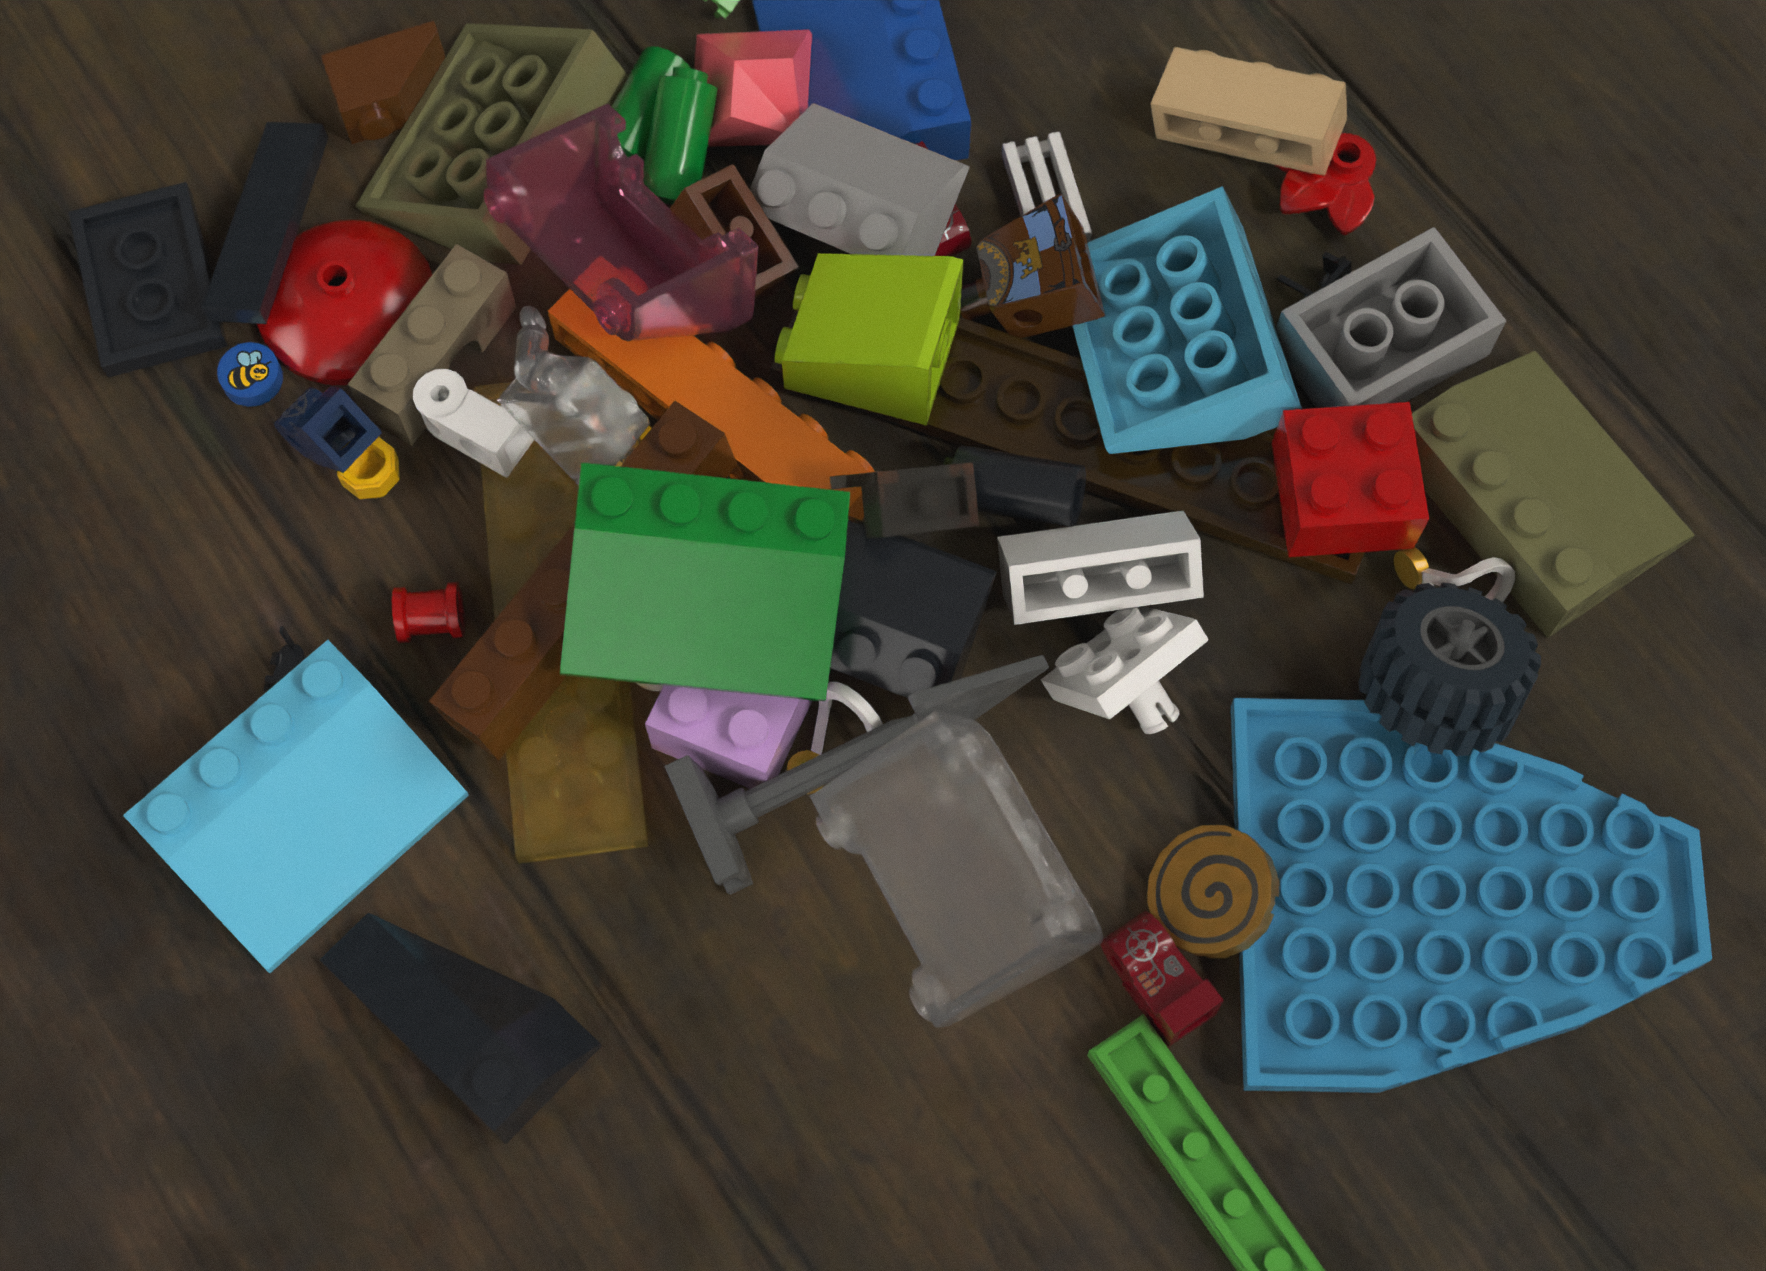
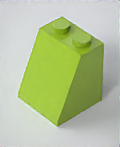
M818 253L811 275L801 274L795 289L793 310H797L798 314L793 329L784 326L777 342L775 363L782 364L784 388L927 425L960 319L963 259L951 256Z

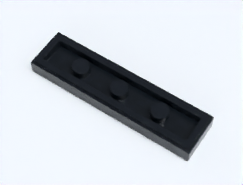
M266 123L202 305V309L209 321L267 324L329 139L323 124Z

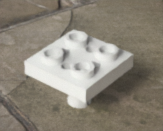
M1144 606L1120 609L1107 618L1104 622L1105 629L1091 641L1073 646L1061 654L1055 662L1056 668L1041 679L1053 700L1107 719H1111L1129 705L1138 719L1145 734H1153L1168 727L1162 715L1165 714L1170 722H1174L1179 716V709L1172 703L1159 680L1209 639L1198 621L1194 618Z

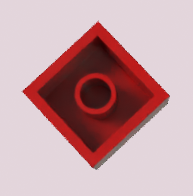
M1410 402L1283 410L1272 441L1288 557L1414 549L1429 520Z

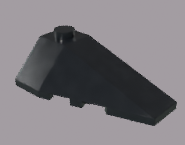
M367 913L320 959L505 1144L602 1047L601 1043L554 998L370 913Z

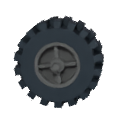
M1430 583L1416 585L1414 592L1407 589L1396 594L1393 602L1387 603L1359 669L1361 676L1358 681L1360 692L1367 694L1364 701L1370 713L1382 716L1379 723L1389 732L1396 730L1403 735L1401 740L1412 746H1415L1417 742L1427 746L1428 752L1442 755L1445 749L1451 750L1455 756H1467L1472 748L1481 753L1492 749L1496 741L1502 742L1509 735L1538 677L1537 673L1541 666V655L1535 652L1538 643L1534 634L1524 631L1527 624L1518 614L1507 612V605L1496 598L1490 600L1481 595L1482 591L1471 587L1468 590L1458 589L1456 584L1441 583L1440 588H1435Z

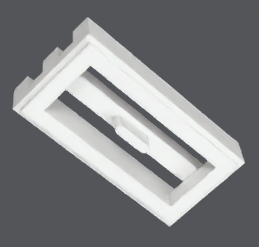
M1060 131L1048 134V140L1038 142L1037 136L1025 139V145L1016 147L1014 142L1004 143L1002 157L1020 215L1022 216L1035 208L1021 163L1030 161L1042 202L1044 203L1055 196L1044 161V157L1050 156L1061 193L1083 225L1087 242H1090V225Z

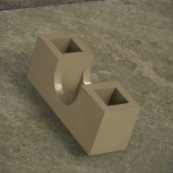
M458 244L454 246L348 383L357 406L375 425L411 446L415 443L426 428L422 415L418 412L413 401V389L417 381L424 374L435 369H449L455 356L466 344L483 353L517 308L507 272Z

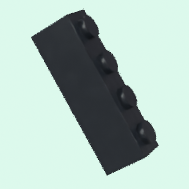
M848 515L845 559L830 668L906 698L912 693L961 679L997 571Z

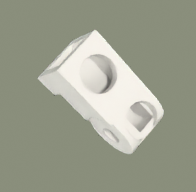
M448 369L430 371L417 381L413 389V401L431 434L506 478L542 430L532 404L511 393L503 405L499 406L478 393L469 390L464 379L455 371Z

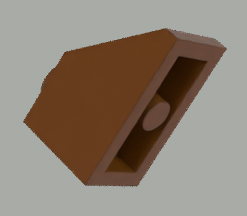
M434 20L321 55L351 143L383 139L392 132L404 127L445 59Z

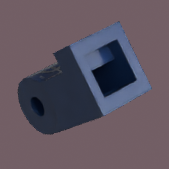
M330 386L324 393L312 387L307 388L274 422L277 431L298 452L312 460L315 464L342 473L382 433L342 388Z

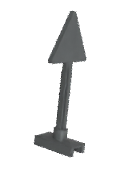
M1040 655L912 693L908 696V699L915 714L891 720L747 791L741 787L721 798H718L704 770L689 755L664 766L715 883L718 886L724 884L729 895L753 884L735 834L758 824V817L904 747L920 733L927 732L935 745L944 742L1046 671L1049 666L1044 656Z

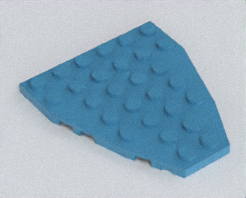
M1233 699L1231 704L1235 829L1255 839L1271 856L1280 881L1279 898L1275 896V905L1271 912L1274 914L1268 930L1249 949L1239 952L1244 1090L1380 1093L1575 1030L1704 966L1712 960L1700 833L1698 829L1671 816H1657L1649 811L1644 803L1625 794H1621L1618 798L1582 782L1584 775L1561 764L1496 743L1492 749L1482 753L1472 748L1467 756H1455L1451 750L1445 749L1442 755L1428 752L1427 746L1417 742L1415 746H1412L1402 741L1403 735L1396 730L1389 732L1379 723L1382 716L1370 713L1364 700Z

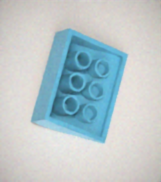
M1223 186L1087 242L1105 316L1073 325V330L1103 442L1109 454L1247 439L1277 427L1283 410L1302 409L1244 228Z
M327 640L123 816L256 960L271 973L466 799L469 794L371 683Z

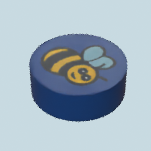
M242 343L232 347L222 356L218 364L217 377L228 398L241 406L254 407L267 403L277 395L283 383V371L276 356L268 347L259 343Z

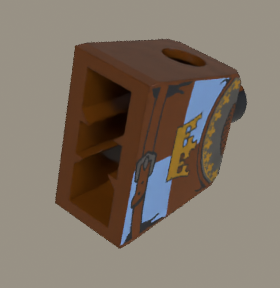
M1062 194L1052 197L981 239L976 248L983 277L962 285L960 313L963 318L973 321L993 313L1008 334L1019 338L1077 325L1105 316L1084 227Z

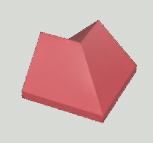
M810 30L697 34L694 69L707 73L709 75L707 83L718 88L708 147L771 145L808 108L812 33Z

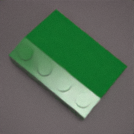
M581 462L560 675L825 702L845 559L850 492Z

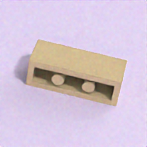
M1174 47L1151 101L1156 139L1325 176L1347 120L1346 82L1336 81L1322 74L1308 75L1279 69L1264 62L1250 63L1221 57L1207 50L1192 51Z

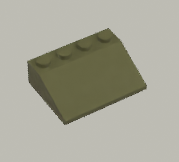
M466 23L357 202L356 207L362 214L447 248L453 249L458 244L486 261L522 265L527 254L532 250L535 240L554 207L559 203L580 162L586 156L592 139L628 75L595 31L591 29Z
M1536 351L1456 384L1412 413L1424 490L1482 560L1492 557L1502 558L1515 571V582L1510 594L1547 638L1679 549L1695 536Z

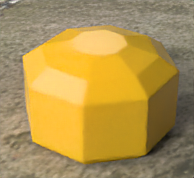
M378 437L344 473L337 471V476L342 486L359 499L384 497L400 480L399 459L394 448Z

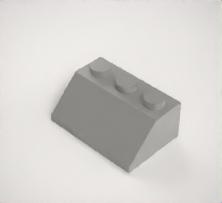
M812 103L764 151L750 191L767 218L850 254L935 256L970 166Z

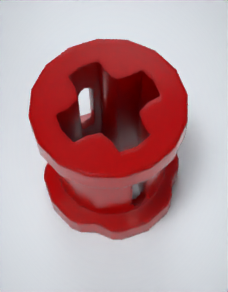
M449 582L445 589L408 592L405 587L393 588L392 615L398 643H409L412 636L450 633L453 638L464 637L465 611L459 582Z

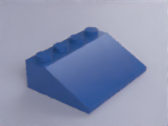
M752 0L759 32L811 31L812 46L808 107L815 103L913 144L923 141L928 150L955 161L969 158L971 118L939 0Z

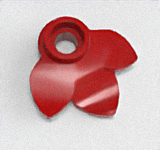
M1341 133L1325 176L1275 165L1287 173L1280 189L1279 203L1282 214L1303 213L1327 207L1333 225L1345 236L1356 230L1370 214L1375 199L1369 179L1372 177L1376 167V154L1373 147L1364 138L1351 133ZM1338 156L1351 157L1355 162H1343Z

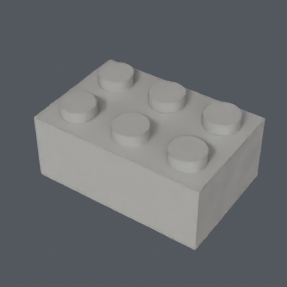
M1433 227L1282 310L1276 330L1290 373L1316 408L1407 402L1488 356L1506 323V319L1440 233Z

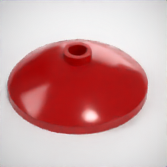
M339 220L312 227L295 237L267 324L257 323V326L266 346L274 353L277 360L291 372L321 384L348 385L430 279L432 272L427 260L418 247L403 234L390 227L364 220ZM336 278H347L339 286H329V283Z

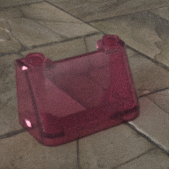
M608 103L486 159L488 188L484 190V200L492 217L499 223L505 222L595 313L600 325L608 334H616L625 341H640L727 333L752 319L754 313L758 245L740 228L723 236L717 232L703 240L695 234L643 184L644 161L637 154L627 158L617 136L618 133L626 130V120Z

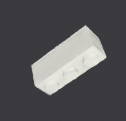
M1184 511L997 537L1002 592L1014 625L1204 597L1200 537Z

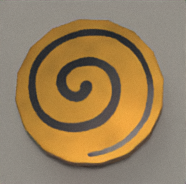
M1201 825L1178 835L1160 852L1149 875L1147 903L1150 913L1163 925L1176 947L1196 956L1227 958L1249 949L1268 930L1274 914L1271 912L1275 905V896L1279 898L1280 881L1271 856L1248 834L1226 825Z

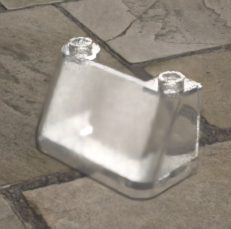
M934 711L810 796L819 813V816L816 817V824L823 838L834 849L838 850L843 847L850 853L863 856L922 965L912 970L913 986L909 988V994L919 1014L925 1020L932 1022L935 1028L949 1027L1079 958L1103 942V932L1095 914L1000 749L989 733L973 719Z

